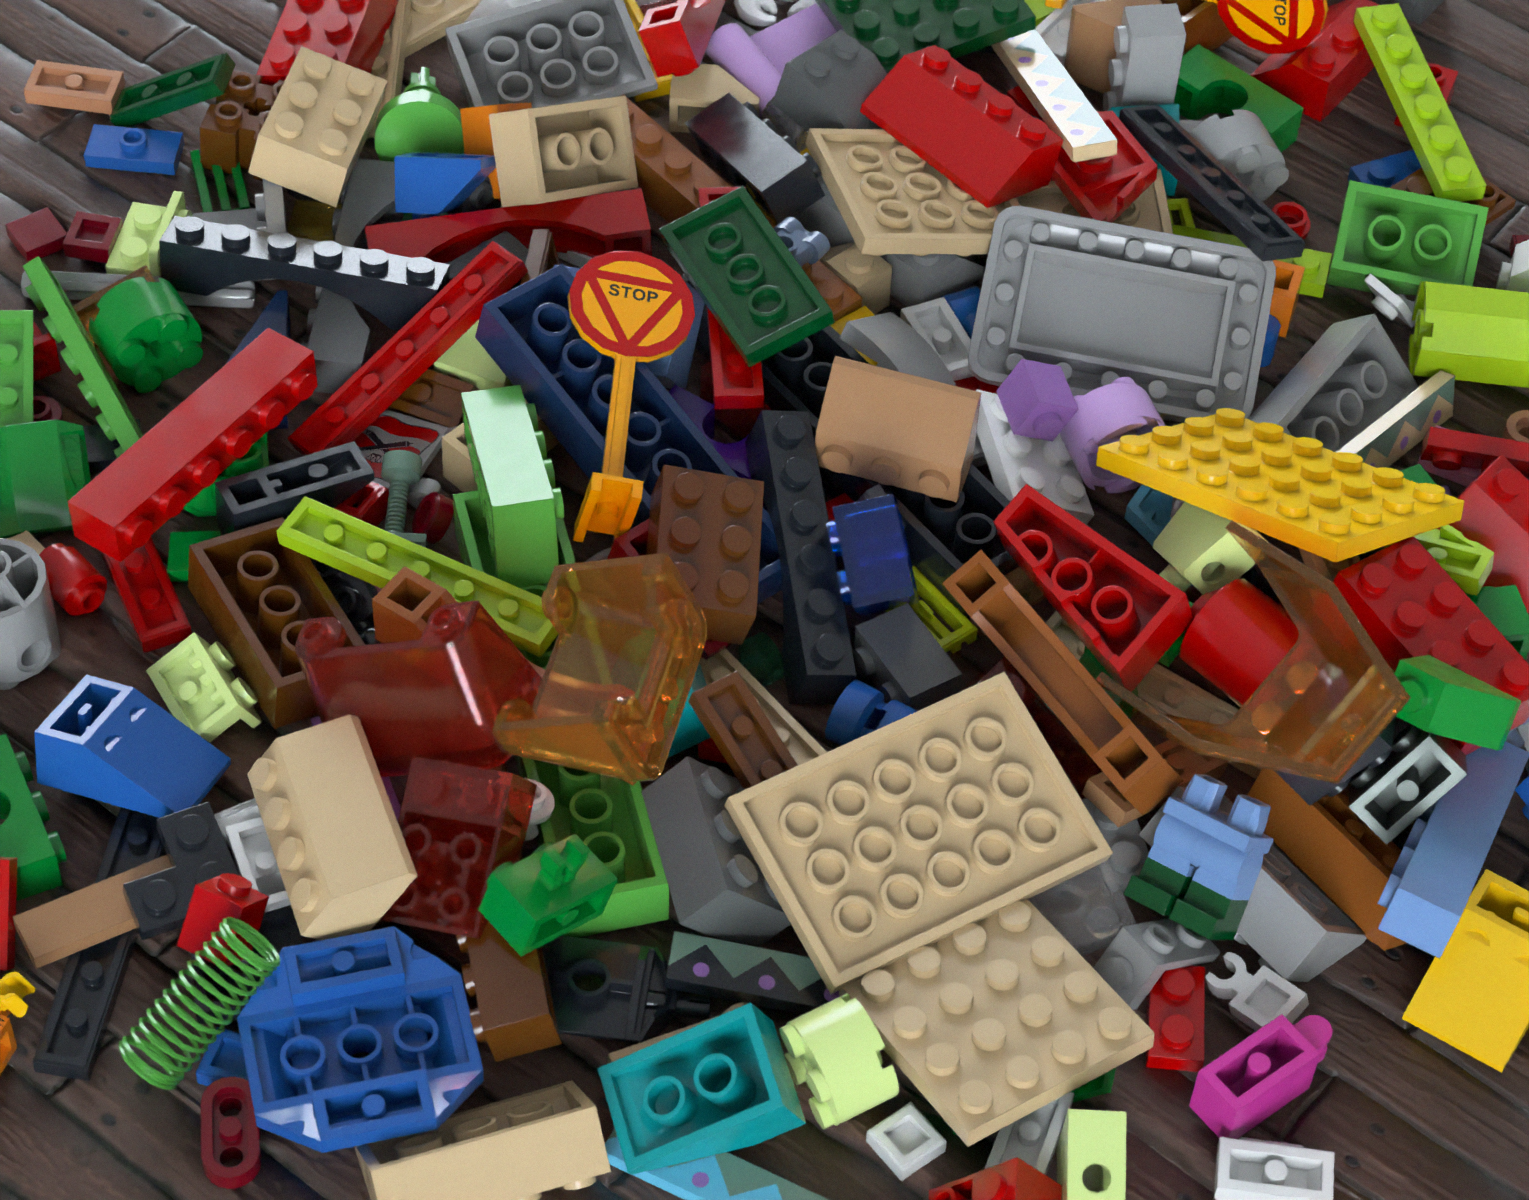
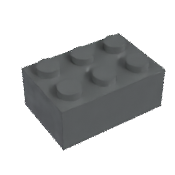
M687 756L641 791L679 924L719 940L760 947L791 925L724 806L728 797L743 791L744 788L737 778L723 773L717 767H710Z

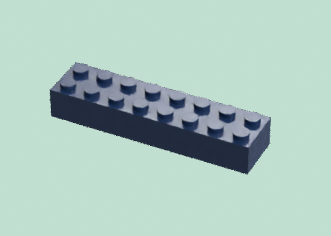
M562 263L483 304L475 338L514 386H521L524 399L528 404H535L537 415L586 476L591 479L593 472L602 473L614 359L600 353L582 339L569 316L568 293L574 277ZM644 362L635 363L623 470L624 478L644 481L642 500L631 529L649 519L651 494L663 465L738 477ZM764 508L762 512L757 604L782 590L777 542L770 515Z

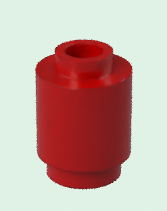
M55 543L45 548L39 554L45 563L52 598L68 614L78 616L90 613L102 604L107 590V580L76 548L62 543Z

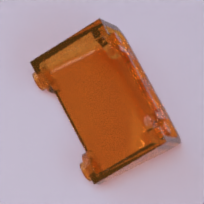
M668 553L555 565L547 589H545L542 595V609L546 618L551 621L558 632V637L533 705L531 707L525 700L521 699L505 702L496 716L492 732L504 749L512 755L633 782L656 780L664 769L705 646L707 624L704 612Z

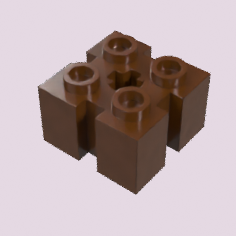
M233 70L224 94L216 97V105L210 103L200 125V157L204 169L212 170V165L222 167L223 173L232 174L231 168L236 169L239 163L240 168L249 170L259 132L284 83L283 80H279L274 86L262 84V76ZM254 175V179L263 181L262 178Z

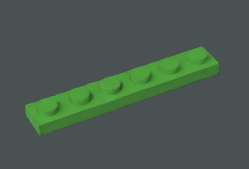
M38 256L23 265L32 283L25 287L40 312L45 309L47 310L49 315L42 320L58 344L64 341L66 348L62 349L60 354L75 376L80 373L82 374L84 380L77 385L92 408L100 407L102 413L95 418L111 442L115 439L118 440L120 447L114 450L118 458L144 434L60 282Z

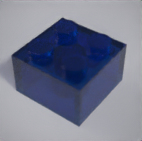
M890 494L832 507L835 520L826 522L832 552H835L837 557L843 556L845 570L837 572L843 602H846L847 606L853 605V608L861 616L894 609L906 603L909 605L920 603L900 506L895 496Z

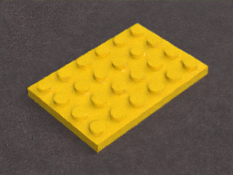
M1231 408L1218 409L1216 414L1206 417H1189L1185 419L1184 423L1174 426H1156L1152 429V432L1142 435H1124L1117 442L1099 446L1097 452L1096 466L1335 563L1460 521L1464 506L1463 500L1445 494V489L1439 485L1410 481L1403 478L1404 474L1397 469L1373 467L1363 463V458L1357 454L1348 452L1336 453L1323 448V443L1317 439L1291 436L1283 433L1284 428L1280 425L1254 422L1246 419L1244 412Z

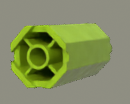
M1420 281L1412 314V321H1415L1414 334H1410L1408 344V370L1411 375L1432 377L1439 371H1444L1454 375L1455 380L1529 388V293Z

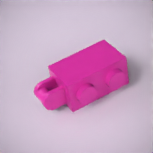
M1281 1014L1198 1071L1189 1107L1219 1138L1238 1139L1310 1088L1316 1066L1324 1059L1327 1052V1044L1332 1036L1331 1024L1319 1015H1309L1292 1025Z

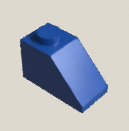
M411 152L394 156L395 212L412 213V220L440 216L441 213L457 209L496 168L495 156Z

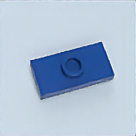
M94 124L84 153L85 166L175 175L185 145L183 132Z

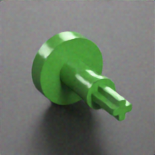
M421 67L419 74L411 72L409 85L403 93L392 98L381 109L376 120L374 141L376 153L380 161L394 162V156L411 152L435 153L437 151L439 153L464 154L461 112L454 103L441 95L439 89L435 86L436 77L429 76V68Z

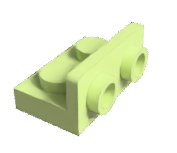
M173 191L167 207L137 202L132 203L106 263V274L161 276L159 240L174 216H192L191 210H186L184 192Z
M194 632L146 670L172 716L209 743L239 719H242L252 728H255L262 722L253 707L258 702L255 693L240 677L235 678L231 669L236 666V663L230 653L218 641L210 645Z

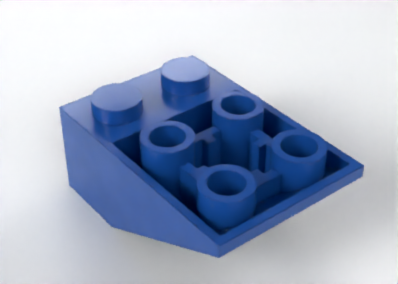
M87 674L34 731L38 784L158 818L199 805L231 765V758L134 687Z

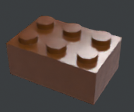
M663 465L651 494L641 629L654 630L672 622L683 636L739 645L743 644L757 614L764 481Z

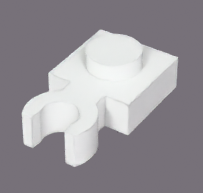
M1227 952L1223 956L1226 968L1235 973L1231 978L1219 979L1210 972L1205 976L1211 993L1221 999H1232L1229 1003L1231 1015L1255 1031H1258L1281 1014L1292 1024L1309 1005L1305 992L1265 965L1252 976L1247 972L1244 960L1231 952Z

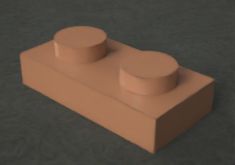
M37 60L24 88L25 100L29 104L111 115L121 90L125 87L124 72Z

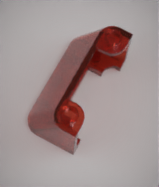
M478 600L447 604L437 608L430 615L420 640L343 647L347 634L344 626L336 618L321 617L305 620L299 632L295 650L321 722L325 723L349 714L358 716L381 777L490 769L505 763L517 750L544 680Z

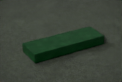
M222 53L123 88L109 120L114 126L131 127L223 95L236 64L227 53Z

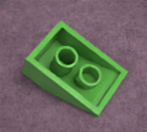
M1350 180L1344 199L1326 284L1373 293L1364 281L1372 274L1392 292L1401 295H1417L1420 281L1473 286L1489 207Z

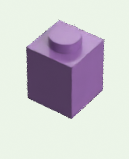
M1021 359L996 391L1014 435L1054 441L1079 410L1062 368L1057 365Z

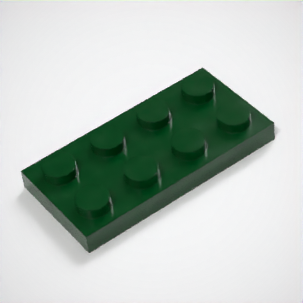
M744 186L659 228L662 241L748 367L835 323L831 308Z

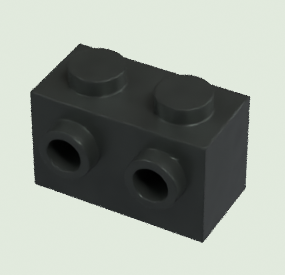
M1410 724L1393 738L1392 752L1380 765L1374 768L1366 766L1352 776L1350 781L1352 785L1349 787L1348 807L1386 845L1467 775L1466 755L1449 738L1428 733Z

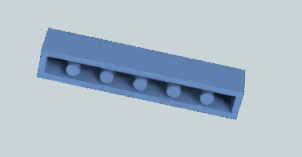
M1505 741L1502 750L1497 751L1480 747L1466 755L1467 775L1416 819L1377 904L1387 908L1378 927L1379 930L1438 958L1441 957L1461 918L1529 758L1528 751Z

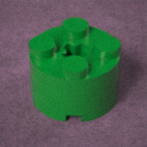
M135 277L116 285L105 293L97 303L100 311L95 321L93 322L91 317L89 321L90 335L117 378L125 384L134 386L141 393L155 390L162 381L174 377L185 368L195 366L203 357V350L200 346L202 332L199 324L175 287L168 280L159 277L160 282H147L145 277Z

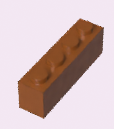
M1265 763L1247 796L1271 806L1263 834L1274 839L1273 841L1290 857L1292 863L1302 872L1306 873L1326 893V896L1362 929L1369 941L1378 945L1383 951L1406 944L1407 942L1378 929L1387 908L1377 903L1402 850L1392 841L1386 845L1348 807L1349 799L1342 792L1333 797H1329L1326 794L1309 806Z

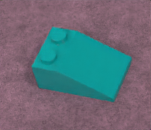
M751 1002L597 1068L627 1172L631 1175L754 1146L806 1124L774 1022Z

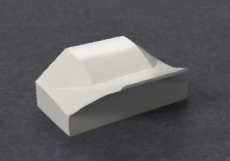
M944 297L901 309L900 319L910 325L930 344L949 370L954 381L973 376L968 367V352L971 339Z
M1245 1137L1240 1139L1219 1138L1214 1199L1333 1200L1334 1152L1307 1149L1297 1144Z

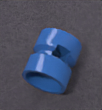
M855 680L844 689L835 703L827 721L825 738L842 746L913 714L917 710L896 699L885 703L882 692L859 680Z

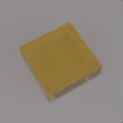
M296 200L287 233L294 237L309 240L334 241L335 236H333L332 231L333 215L336 208L342 209L341 204H337L334 207L322 202Z

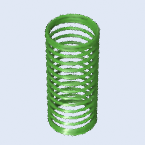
M227 917L223 919V922L219 923V931L211 933L212 941L203 942L204 951H196V960L187 961L188 970L179 971L180 979L171 980V988L163 990V998L155 999V1007L147 1009V1017L139 1018V1026L131 1027V1035L124 1036L119 1041V1051L122 1058L133 1071L150 1084L165 1090L177 1088L180 1081L184 1079L185 1072L192 1070L193 1063L200 1060L201 1053L208 1051L209 1044L216 1041L217 1034L223 1033L225 1025L232 1023L233 1015L239 1014L241 1006L249 1003V996L257 994V987L265 984V977L273 975V971L277 970V967L280 966V956L271 943L257 930L239 919ZM230 929L246 939L263 958L248 949ZM216 936L223 938L240 957L253 965L257 970L242 963L220 944ZM208 946L219 950L225 957L237 965L248 979L236 974L223 961L214 956ZM200 955L212 960L216 966L231 976L241 989L227 983L218 973L203 962ZM191 965L203 969L212 979L222 985L233 999L221 994L212 984L198 975ZM183 974L193 977L203 988L216 996L225 1009L212 1003L201 991L189 984ZM253 975L260 976V981L255 982ZM175 984L184 986L193 996L210 1007L217 1018L206 1014L195 1002L182 994ZM244 984L252 986V990L248 992ZM167 993L177 996L183 1004L201 1016L209 1028L197 1023L189 1013L172 1002ZM237 994L243 995L244 1000L239 1001ZM159 1003L168 1005L185 1022L195 1027L202 1038L190 1033L177 1019L163 1011ZM229 1004L236 1005V1009L232 1011ZM151 1012L159 1014L175 1030L186 1036L194 1048L184 1044L171 1030L156 1021ZM221 1013L228 1015V1019L223 1020ZM143 1022L151 1023L160 1034L179 1046L186 1057L175 1053L165 1041L146 1029ZM213 1023L220 1024V1028L216 1030ZM135 1031L142 1032L152 1043L138 1037ZM205 1032L212 1034V1038L207 1039ZM197 1042L204 1043V1047L200 1049ZM129 1045L141 1049L151 1059L159 1063L169 1076L145 1063ZM163 1052L170 1055L174 1059L178 1067L175 1066L173 1062L169 1059V1057H167ZM189 1052L196 1053V1057L191 1058ZM182 1062H188V1066L184 1068Z

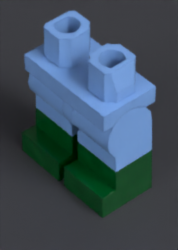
M1194 774L1182 798L1168 797L1162 811L1165 815L1161 818L1156 828L1154 843L1139 875L1131 876L1123 895L1162 915H1170L1169 919L1209 940H1234L1261 870L1263 856L1268 854L1274 840L1263 834L1271 806L1253 797L1238 794L1231 812L1227 816L1219 812L1218 808L1228 786L1211 776Z

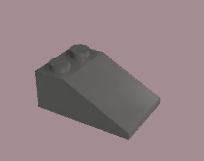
M839 30L785 64L772 104L808 132L809 128L882 129L863 115L860 109L862 103L886 77L887 73L872 52L862 46L855 38L849 36L843 30Z

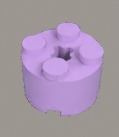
M1120 377L1111 384L1094 389L1085 395L1074 396L1079 410L1062 429L1060 435L1085 485L1095 490L1094 486L1104 487L1107 493H1122L1141 486L1142 484L1096 466L1099 446L1117 442L1124 435L1138 436L1152 432V429L1156 426H1165L1148 393L1142 387L1136 385L1132 378Z

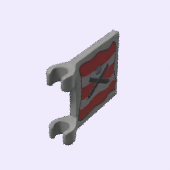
M386 409L354 441L374 471V480L372 482L389 489L390 483L381 477L382 459L386 452L406 450L416 453L422 458V476L440 448H442V437L458 426L449 428ZM420 479L418 483L409 486L407 503L417 509L427 494L431 492L439 493L441 485L433 479Z

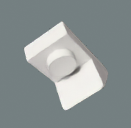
M262 817L225 827L227 840L239 875L248 879L252 883L253 889L270 896L265 912L291 905Z

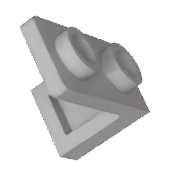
M1163 919L1123 926L1093 968L1131 1009L1135 1010L1164 971L1213 962L1220 954V951L1206 937L1171 919Z

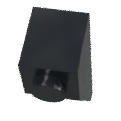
M355 441L214 482L217 526L222 535L281 517L286 520L305 496L334 508L374 480V471Z

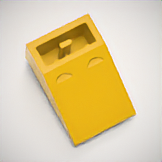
M1486 869L1471 892L1461 918L1441 957L1435 956L1402 1019L1501 1073L1529 1028V891Z

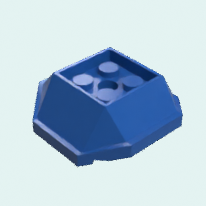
M394 926L282 948L279 953L280 966L277 967V970L273 971V975L265 978L264 985L257 987V994L250 997L249 1003L244 1006L237 1017L257 1127L321 1153L437 1130L484 1081L483 1066L471 1024L470 1010L461 974L437 956L414 945L413 939ZM360 1052L370 1053V1055L363 1058L351 1057Z

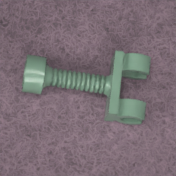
M406 450L388 451L383 455L381 469L382 479L390 483L384 530L429 549L427 534L404 533L409 486L420 481L422 458L416 453Z

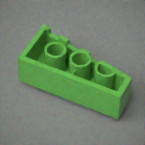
M520 385L461 393L464 434L474 480L477 482L482 516L486 518L491 557H495L496 578L519 588L560 582L556 519L564 518V505L560 488H555L554 468L552 460L547 459L543 431H538L535 404H526Z

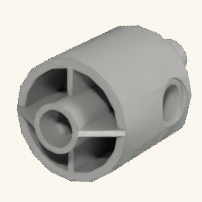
M0 538V690H9L16 687L20 681L40 673L61 653V643L45 563L36 550L24 543Z

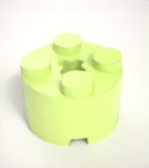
M849 994L840 996L807 1012L779 1028L781 1038L788 1050V1053L784 1054L792 1080L796 1085L804 1082L807 1083L814 1097L809 1099V1104L814 1117L822 1129L832 1125L837 1126L899 1094L898 1080L893 1065L884 1069L881 1066L883 1060L880 1050L886 1048L881 1036L861 1003L856 998L850 1000Z

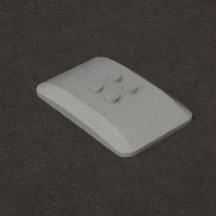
M1011 206L1004 209L997 216L994 223L968 352V367L971 374L978 380L1001 386L1021 359L1061 366L1073 397L1085 395L1094 389L1111 384L1120 377H1130L1136 385L1142 387L1148 393L1160 417L1164 420L1184 423L1186 418L1210 416L1216 414V410L1221 408L1240 410L1245 413V418L1248 419L1254 406L1276 279V266L1273 260L1261 261L1246 247L1025 206Z

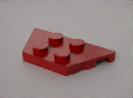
M1096 111L1117 139V154L1073 162L1063 147H1061L1051 179L1081 217L1113 223L1157 179V164L1113 111Z

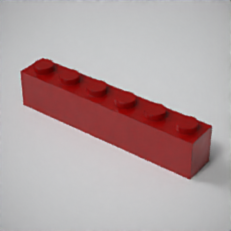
M267 328L68 501L74 536L119 562H122L135 549L145 545L154 532L170 518L177 516L184 506L201 490L212 485L219 474L237 458L243 457L257 440L270 429L277 427L285 415L301 401L308 399L318 387L314 351Z

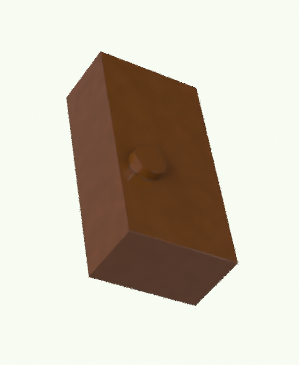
M283 517L189 545L188 588L225 649L234 659L236 667L245 682L255 693L259 705L274 729L369 698L372 655L310 558L279 544L276 531L285 521Z

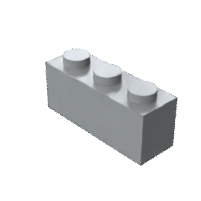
M1177 3L1124 7L1121 26H1115L1114 28L1116 58L1109 60L1108 76L1111 88L1110 92H1104L1103 111H1107L1111 107L1174 104L1186 39V31Z

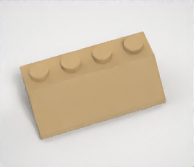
M349 714L278 737L262 757L253 764L247 776L301 936L326 940L370 931L418 875L359 717Z
M572 1080L453 1114L437 1130L355 1146L371 1200H539L542 1197L541 1192L561 1186L566 1190L585 1188L597 1181L596 1176L611 1172L596 1105Z

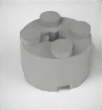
M1232 110L1235 116L1220 119L1218 114L1197 125L1190 132V135L1262 202L1287 181L1289 171L1285 166L1284 157L1256 114L1247 110Z

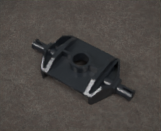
M563 935L542 946L559 1034L638 1044L658 1037L669 1024L670 1018L681 1016L709 1019L711 997L679 994V990L664 988L668 966L658 947ZM585 975L597 976L604 982L599 989L594 991L580 990L574 983Z

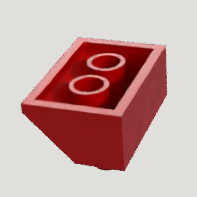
M1345 0L1328 6L1321 32L1307 47L1290 54H1271L1251 76L1302 106L1303 114L1321 122L1375 67L1354 24L1356 8L1379 5L1369 0Z
M1501 454L1457 497L1464 501L1462 518L1460 521L1448 525L1462 532V535L1468 540L1476 541L1494 552L1492 571L1482 587L1516 585L1529 615V480Z

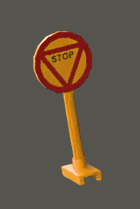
M1045 0V6L1062 9L1068 0ZM1203 0L1217 4L1219 15L1231 34L1246 46L1267 54H1290L1307 47L1321 32L1328 11L1327 0Z
M611 251L590 259L576 272L568 293L569 316L581 338L600 353L614 359L602 473H592L575 522L573 541L583 543L587 530L614 535L615 540V538L631 529L642 500L644 481L623 477L635 363L651 362L671 355L687 340L695 317L693 295L682 276L664 261L638 251Z

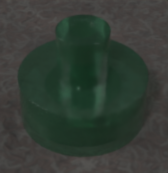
M759 632L745 639L743 644L739 645L740 659L738 661L763 687L784 677L782 656L774 641L767 634Z

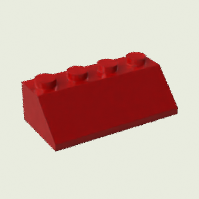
M936 45L904 55L862 103L860 109L863 115L987 209L1048 186L1064 140L1050 130L1045 122L1032 117L1017 106L1012 98L998 92L983 81L978 73L968 70L953 59L948 51Z

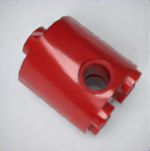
M1235 579L1219 589L1207 592L1192 605L1190 609L1194 620L1186 628V634L1180 649V658L1187 665L1226 695L1239 701L1263 723L1275 720L1278 708L1310 686L1313 680L1317 681L1330 670L1335 660V656L1327 650L1328 643L1324 637L1307 629L1285 608L1246 579Z

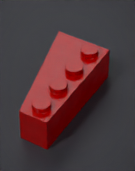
M1025 484L993 521L1006 551L1127 696L1131 694L1194 620L1187 595L1028 484Z

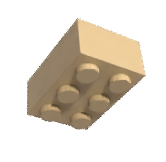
M301 46L259 132L248 173L336 207L377 118L388 80Z
M626 96L489 114L502 207L541 204L638 187Z

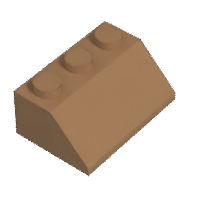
M835 356L816 429L815 448L818 465L833 472L845 473L876 481L880 484L923 493L930 497L958 502L973 461L981 392Z

